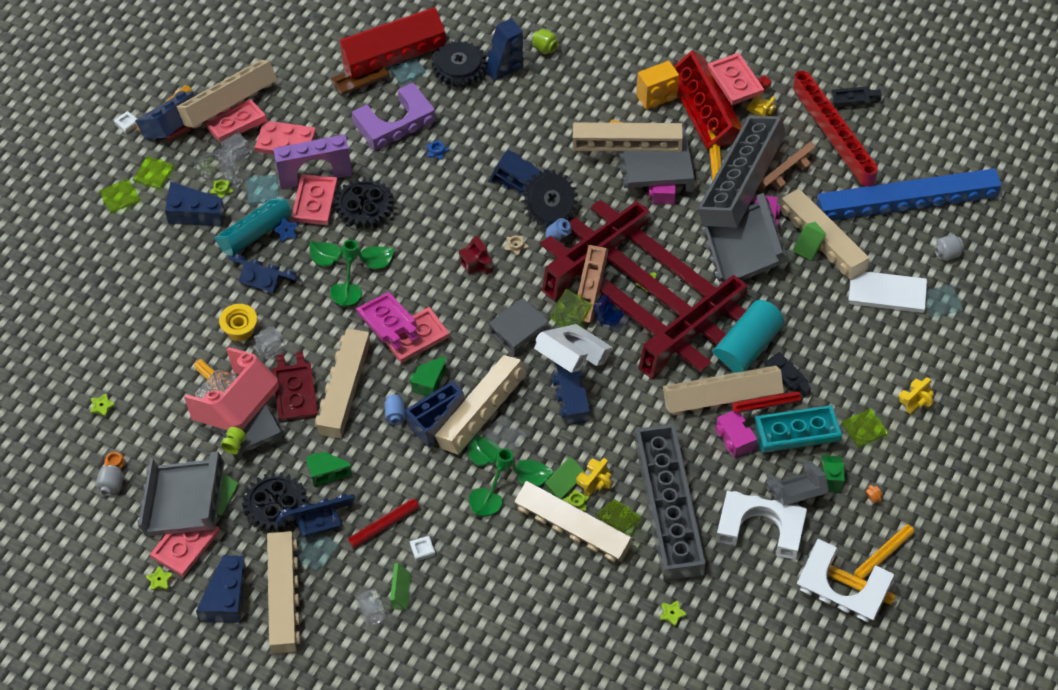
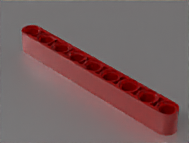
M806 71L796 72L793 85L796 95L859 182L866 187L875 185L878 172L876 163L812 76Z

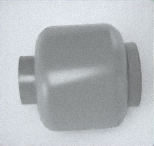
M954 234L939 238L934 247L936 256L944 261L960 257L964 250L961 238Z
M113 465L100 469L95 486L102 495L111 496V494L120 492L124 481L121 469Z

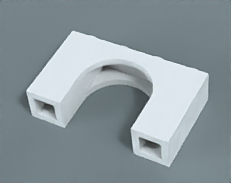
M577 324L542 331L537 336V343L534 349L571 373L580 371L585 359L596 366L605 364L613 348Z
M727 491L716 542L736 546L742 523L753 516H764L775 522L779 528L780 537L776 556L796 560L807 509L799 505L783 506L777 500L770 501L759 496H748L737 491Z
M817 539L797 582L801 586L800 590L809 595L814 592L820 595L819 600L828 604L833 601L839 604L838 609L847 613L852 610L858 613L857 618L868 622L869 619L874 621L895 575L875 565L862 591L852 596L839 595L831 589L828 583V571L838 548Z

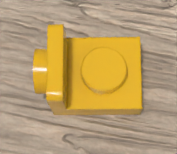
M756 96L748 104L747 111L757 116L772 115L776 109V98L772 97L768 101L761 96Z

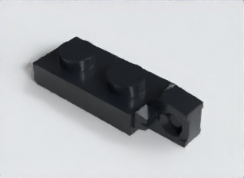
M865 86L831 90V97L834 108L880 102L882 93L881 89L871 90Z
M780 352L765 361V367L777 366L781 370L782 383L789 391L793 390L795 392L797 390L804 398L810 394L811 387L807 382L808 380Z

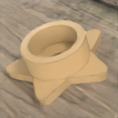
M523 236L507 237L508 245L504 249L505 251H513L518 256L521 250L528 248V245L523 242Z

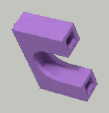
M413 82L398 89L399 102L408 112L406 117L399 121L385 122L380 120L368 105L352 111L353 124L374 151L436 121L435 109Z
M345 134L273 148L281 189L299 186L297 178L299 167L305 162L315 159H323L330 162L334 177L341 178L352 175L349 147Z

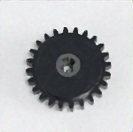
M460 40L458 42L451 41L450 44L445 43L444 47H439V51H435V56H432L431 61L432 72L435 74V78H439L440 83L444 81L446 86L449 84L451 87H468L469 84L474 85L475 81L479 82L480 77H484L487 67L486 55H483V50H479V46H473V43L469 44L467 41L460 42Z
M545 169L543 173L542 171H537V176L535 174L531 175L532 180H526L528 186L522 187L526 191L520 194L524 197V200L520 202L525 203V207L522 210L528 211L526 217L532 216L531 222L537 220L538 226H541L543 223V227L547 228L549 224L551 225L560 218L568 221L567 216L573 217L571 211H576L573 205L578 204L574 197H577L578 194L573 192L577 189L571 186L573 180L567 181L568 175L562 176V171L556 173L555 169H551L549 173V170Z

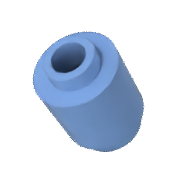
M564 218L556 220L547 228L546 237L551 235L557 241H561L571 233L570 223Z
M399 395L388 396L384 403L386 421L392 425H398L405 420L404 401Z

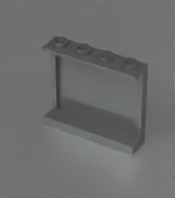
M685 127L682 128V152H619L620 163L623 162L621 164V174L625 175L623 177V187L627 188L628 195H631V187L685 184L686 192L693 191L694 175Z
M764 193L757 196L758 203L747 207L737 228L702 227L705 237H708L709 240L706 244L709 251L713 254L711 261L717 267L715 274L719 282H725L732 275L744 280L788 262L770 202Z
M218 451L211 452L210 460L157 465L154 459H150L149 467L146 470L147 480L143 487L144 497L140 503L141 514L137 520L138 527L145 536L215 529L225 466Z

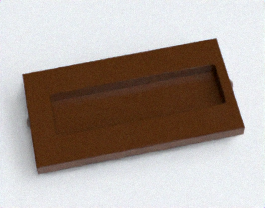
M381 67L376 71L351 79L347 72L330 79L338 93L344 95L389 77V73L384 67Z

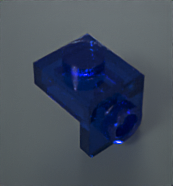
M602 295L593 306L602 325L615 326L625 315L623 311H616L609 295Z

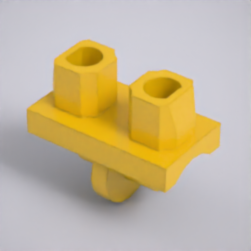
M927 377L923 381L915 379L910 385L911 392L903 390L899 394V401L905 405L906 412L912 414L918 407L923 405L930 407L933 404L932 397L934 393L930 386L931 379Z
M592 458L587 465V470L591 474L587 475L582 472L577 476V484L584 488L585 495L590 497L596 488L601 490L602 488L609 489L612 486L610 480L612 475L607 467V459L603 458L601 461Z

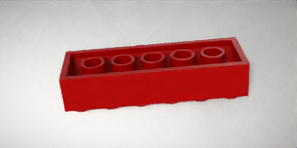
M436 7L340 39L343 67L351 79L376 71L381 67L385 68L439 49V47H444L446 34Z
M691 50L674 66L679 74L678 95L706 149L709 150L714 144L720 147L732 144L742 126L725 94L707 69L708 63L705 57ZM708 130L717 134V136L713 140L711 139Z

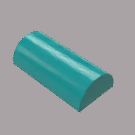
M271 199L215 236L214 240L224 253L233 256L278 226L282 218L287 220L291 217V208L286 199Z
M756 300L714 348L712 353L734 373L747 371L784 326L785 320L782 313L773 304L764 300Z
M832 405L755 416L756 437L762 453L834 443L842 440V433Z

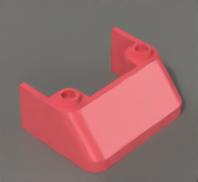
M228 347L226 350L233 372L240 375L225 392L212 390L202 399L187 394L184 398L192 420L228 430L229 427H237L242 430L277 391L279 383L277 377L256 355Z

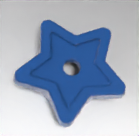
M440 140L427 144L429 149L428 158L437 157L442 160L443 154L449 151V148L444 147Z
M282 218L281 223L278 227L274 228V231L280 234L281 241L288 237L296 238L294 229L297 223H290L285 218Z

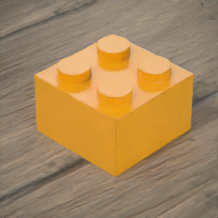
M666 61L638 72L636 96L646 110L677 98L679 74L671 62Z

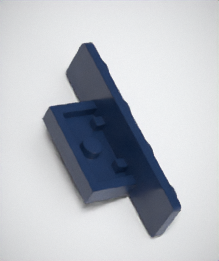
M235 254L232 257L228 255L227 259L244 264L238 281L240 283L275 293L280 275L301 281V278L296 276L297 272L286 269L284 273L279 271L280 267L271 264L265 267L262 266L263 262L252 259L251 262L245 261V256Z
M342 494L337 496L336 499H323L313 505L307 503L294 510L291 508L284 509L277 517L276 523L278 525L296 520L302 538L338 529L341 523L335 509L350 506L355 496L354 494Z

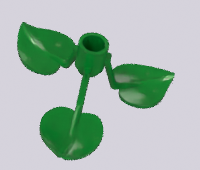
M346 240L341 249L336 244L310 241L309 244L310 256L319 266H331L334 261L338 262L342 255L348 262L346 284L337 283L330 289L331 299L344 307L355 305L360 300L362 294L361 288L358 285H350L351 262L355 261L359 256L362 262L366 261L367 267L383 269L389 265L395 252V248L380 246L367 247L361 251L355 240Z
M477 434L468 443V456L474 464L485 466L488 462L490 464L495 462L498 468L490 491L486 488H476L469 495V506L477 516H491L500 510L502 497L493 492L501 471H507L512 466L514 472L519 474L518 481L522 485L528 481L537 487L544 484L553 474L551 468L534 460L526 459L519 461L516 468V461L512 460L513 453L511 450L506 448L500 449L494 441Z

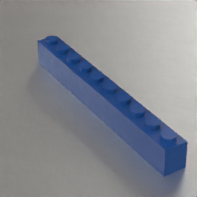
M994 168L871 187L818 193L816 206L832 221L994 198L999 196L1002 185Z

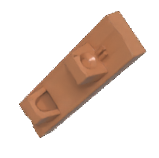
M810 141L762 179L757 188L759 193L770 184L777 191L786 184L781 175L794 165L802 171L811 164L806 156L815 148V145Z
M588 246L577 296L580 305L575 306L574 309L575 311L581 306V309L584 310V315L580 312L581 316L579 317V310H577V313L574 314L578 315H573L574 320L576 317L578 320L579 317L580 321L582 317L581 321L593 322L609 250L607 248Z

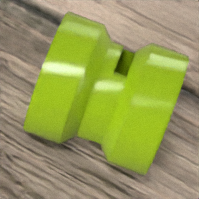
M229 427L226 433L227 437L223 438L220 446L230 454H238L241 448L240 444L245 441L247 435L237 427Z

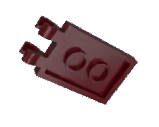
M303 351L295 352L296 365L286 366L284 354L276 355L278 367L272 368V372L277 377L279 388L275 392L279 422L313 418L318 415L311 363H305Z

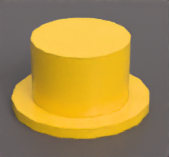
M245 304L228 306L219 317V325L222 331L235 341H244L250 338L257 324L255 310Z

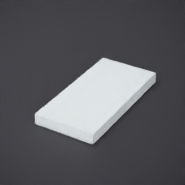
M864 271L850 280L848 304L924 313L927 279Z

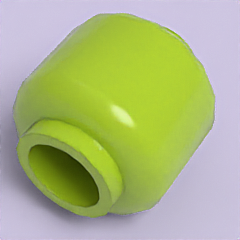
M540 29L532 36L533 47L543 54L553 53L558 46L557 36L547 29Z

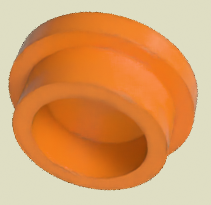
M111 452L105 458V466L113 465L121 469L125 464L123 455L118 452Z
M869 485L865 493L873 504L882 502L881 497L883 494L877 486Z

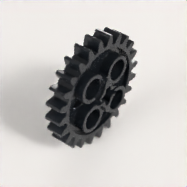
M363 177L362 181H359L356 178V183L349 181V186L343 184V190L339 189V195H335L336 214H338L339 219H343L344 224L349 222V227L355 224L356 229H358L361 225L365 230L366 226L369 225L372 229L373 224L380 226V220L386 222V217H391L390 212H393V193L390 192V188H386L385 183L380 185V180L373 182V178H370L369 181H366V178Z
M272 472L271 477L264 474L263 480L257 477V484L251 482L252 489L246 488L247 495H243L244 502L242 506L248 522H252L254 528L259 525L261 532L267 528L268 533L272 529H275V532L278 533L279 528L286 532V526L288 525L294 528L293 522H296V520L277 525L276 519L280 514V510L288 508L294 510L301 505L307 504L308 497L306 496V489H303V484L298 483L297 478L291 480L290 474L284 478L282 472H280L278 477L275 476L274 472Z

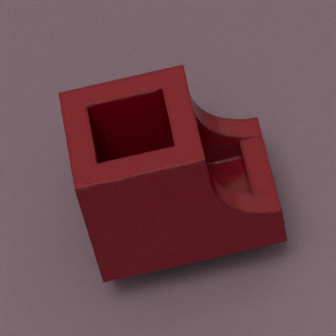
M478 236L472 238L467 247L459 250V262L468 275L476 271H481L486 275L493 272L492 260L489 257L486 246Z

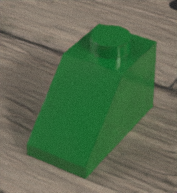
M443 356L418 366L416 372L411 374L409 380L413 393L429 396L438 390L447 370V357Z
M327 452L314 453L306 457L307 468L314 487L352 476L349 462Z
M821 455V470L826 474L828 491L841 493L844 484V462L842 457Z

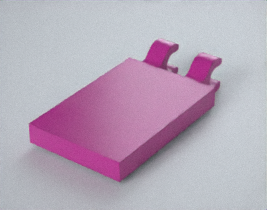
M389 292L356 308L358 315L383 343L390 341L395 350L403 347L399 342L401 340L399 335L404 332L407 333L412 342L419 339V336L415 333L417 331L415 328L417 326L416 320Z

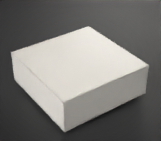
M126 111L114 120V123L127 134L137 127L135 122L137 118Z
M429 536L410 541L416 562L435 556Z

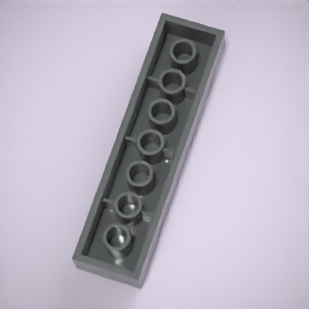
M747 117L698 207L703 226L737 228L786 135L782 117Z
M675 424L635 429V446L663 581L703 576L705 560Z

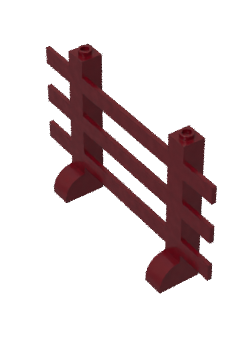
M602 200L596 202L591 206V210L607 221L596 231H593L575 217L569 222L571 232L582 239V241L571 249H567L551 235L540 242L544 249L557 258L545 267L542 292L554 302L564 295L575 276L579 275L582 278L588 246L592 245L609 249L607 260L680 316L666 326L610 281L602 277L599 292L654 335L653 338L643 345L638 367L640 371L652 380L665 368L670 356L675 352L700 372H703L712 362L687 342L701 332L718 345L726 333L714 325L713 322L724 313L738 321L746 312L737 303L745 297L748 285L743 280L732 275L716 288L640 230L648 224L650 211L638 201L620 213ZM629 238L702 294L704 298L691 307L615 247Z

